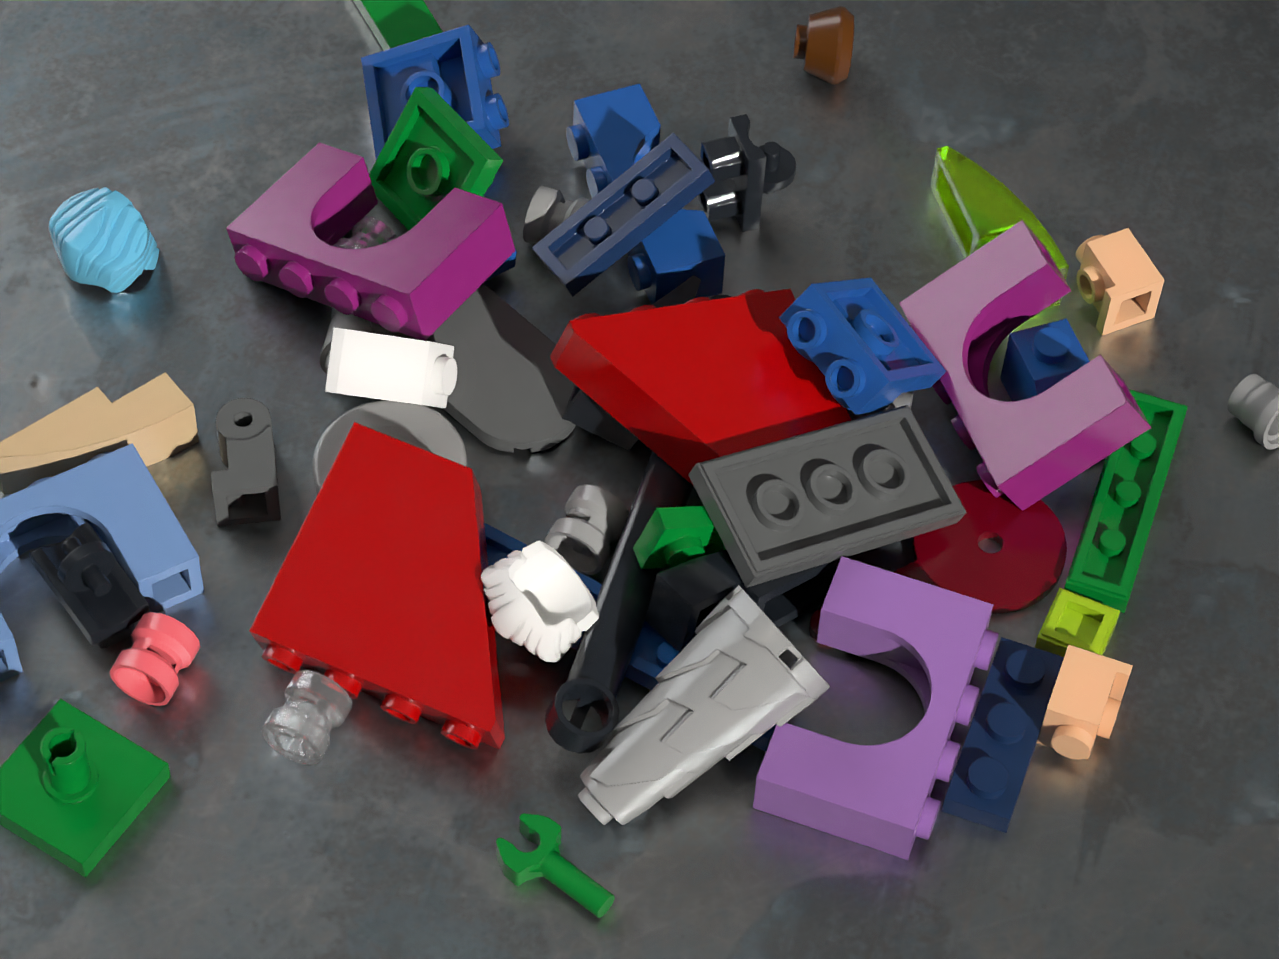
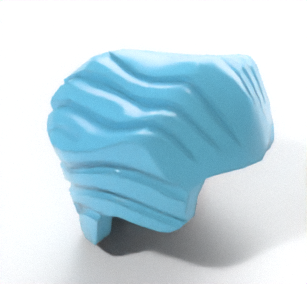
M103 187L101 189L94 188L80 192L64 201L50 218L49 231L53 245L65 273L72 281L103 287L111 293H120L128 288L141 275L144 269L154 270L159 257V249L156 247L157 242L145 224L140 212L134 208L128 198L116 190L112 192L107 187Z

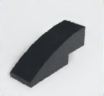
M727 550L691 559L657 574L645 621L680 653L697 635L695 630L701 622L739 585L778 628L824 603L840 559L748 588L745 587Z

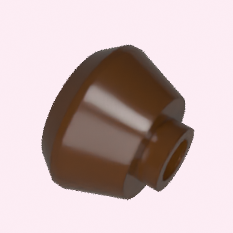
M839 6L809 14L808 25L797 24L793 59L804 60L803 71L831 85H837L848 78L854 41V15L845 7Z

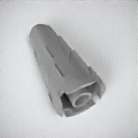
M739 585L701 622L695 630L697 635L655 677L659 683L612 730L614 738L598 753L580 775L586 788L578 794V797L603 825H606L613 818L620 824L625 825L648 810L663 797L667 799L673 798L721 759L726 757L730 761L774 725L777 724L781 727L815 702L830 688L829 684Z

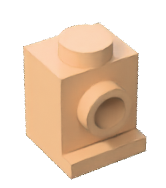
M1126 228L1108 235H1095L1085 240L1076 251V258L1081 264L1080 270L1077 272V285L1083 299L1089 304L1093 303L1099 312L1096 328L1101 336L1154 318L1164 278L1130 229Z
M1068 645L1046 709L1037 743L1051 747L1060 755L1070 759L1089 760L1096 735L1110 739L1133 665Z

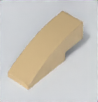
M166 372L114 402H111L100 388L96 387L0 442V490L3 494H13L27 488L36 480L56 476L87 463L91 458L100 453L113 452L132 443L146 467L163 461L199 442L194 404Z

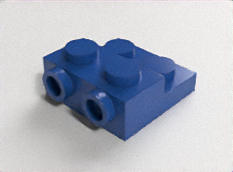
M469 24L361 57L376 160L415 87L433 88L492 149L502 146L499 130L509 126V118L501 95L499 93L493 94L491 78L500 76L499 60L493 45L490 42L483 43Z
M871 277L811 284L779 317L787 328L788 338L797 352L805 359L815 363L825 376L827 388L834 399L844 408L853 411L855 415L884 410L901 393L930 388L947 372Z

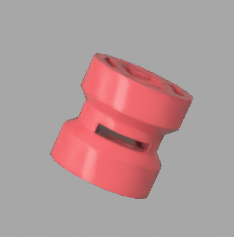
M149 612L143 614L131 634L133 641L131 649L121 651L110 670V676L116 686L132 698L148 705L162 706L167 705L179 685L177 674L180 669L188 668L200 649V642L192 630L175 618L162 613Z

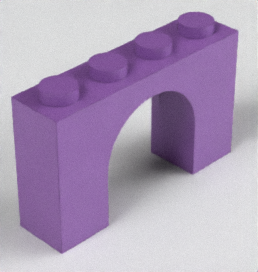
M841 556L821 608L817 643L879 662L896 670L917 691L922 701L925 715L919 724L903 737L879 745L851 744L789 723H785L781 727L776 725L756 777L753 808L908 860L916 836L926 840L930 838L941 803L939 800L930 798L936 779L949 782L961 744L951 741L950 738L956 723L969 725L980 691L979 687L970 685L975 667L985 671L989 668L999 633L988 630L994 604Z

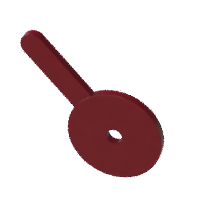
M973 480L952 486L967 512L960 521L950 526L914 536L913 555L915 561L893 571V573L994 604L991 614H1006L1033 606L1054 589L1064 569L1067 542L1058 518L1041 499L1022 511L1005 494L996 498L982 480ZM984 539H991L1000 545L1001 550L996 553H987L980 549L978 543ZM821 608L812 614L809 625L810 635L816 642Z

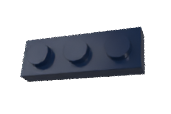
M672 133L536 243L532 249L541 262L573 297L713 184L715 180L709 169L675 133Z
M1001 637L949 784L941 812L1007 833L1064 657Z

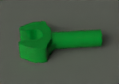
M526 813L519 816L520 833L528 841L538 846L532 852H522L504 838L496 839V856L501 871L514 885L520 886L525 881L536 877H544L597 918L604 916L612 906L615 895L560 855L561 826L549 817Z

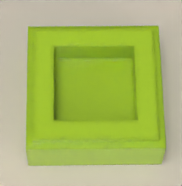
M1059 587L1037 636L1035 648L1064 657L1068 645L1103 655L1116 627L1120 610Z

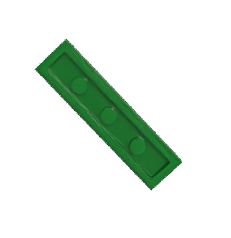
M1129 389L1151 428L1105 458L1064 586L1065 590L1120 610L1124 614L1188 408L1186 405Z

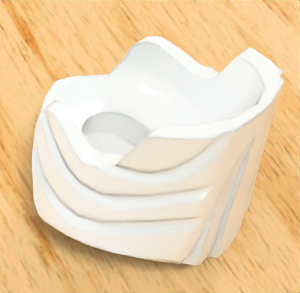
M539 540L522 548V552L515 550L507 555L508 558H502L495 562L494 565L485 568L481 574V580L485 586V595L490 600L488 605L490 613L493 615L491 620L495 630L504 638L511 639L512 642L520 646L524 645L529 652L537 655L540 659L555 663L559 662L572 644L582 636V631H587L599 619V613L592 594L574 569L553 547Z

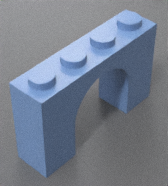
M133 443L113 452L100 453L91 458L87 463L56 476L36 480L27 488L0 499V575L13 560L23 553L39 546L60 543L69 537L77 527L88 522L102 542L108 546L116 561L146 599L150 612H161L204 593L199 556ZM0 612V682L23 673L14 636Z

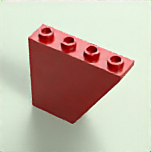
M791 288L768 292L762 289H752L739 296L713 300L709 297H698L684 304L656 308L654 305H642L629 312L604 316L598 313L583 314L573 320H569L550 355L556 369L692 485L693 483L688 474L697 463L851 421L847 409L840 405L831 395L823 373L814 362L805 359L797 352L788 338L787 328L779 319L785 310L796 300Z
M354 422L249 632L262 650H264L261 657L271 665L292 674H298L301 666L323 675L320 682L324 686L348 698L357 699L361 691L383 700L380 708L402 721L417 724L420 716L443 726L440 731L443 736L459 745L476 750L480 742L500 749L505 739L495 628L491 620L493 615L490 613L488 605L490 600L485 595V586L481 580L483 570L488 567L482 494L474 472L469 467Z

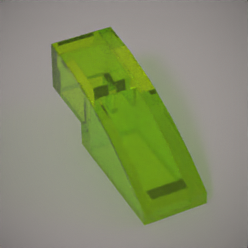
M949 146L937 148L930 187L964 259L1023 220L1045 245L1066 280L1069 265L1053 238L1032 211L1002 182L974 161ZM1060 298L1048 307L1060 305L1062 298Z

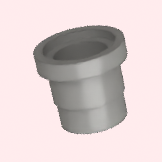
M1251 374L1245 377L1231 393L1228 400V411L1240 419L1245 426L1254 431V438L1266 449H1276L1279 447V388L1273 383L1267 382L1259 375Z

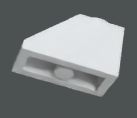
M333 328L325 392L446 408L447 398L453 392L457 381V364L453 358L454 346L424 340Z

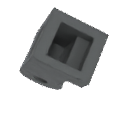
M253 398L231 400L220 408L215 420L219 453L222 462L229 468V470L211 472L217 527L280 521L281 510L276 456L269 409L262 402Z

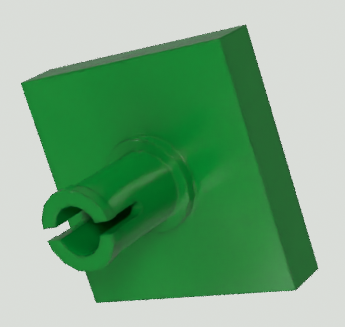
M415 87L374 163L369 176L377 198L408 230H411L454 188L483 197L487 189L493 184L503 159L433 88Z
M60 698L0 766V825L86 878L171 777L169 765L164 760Z

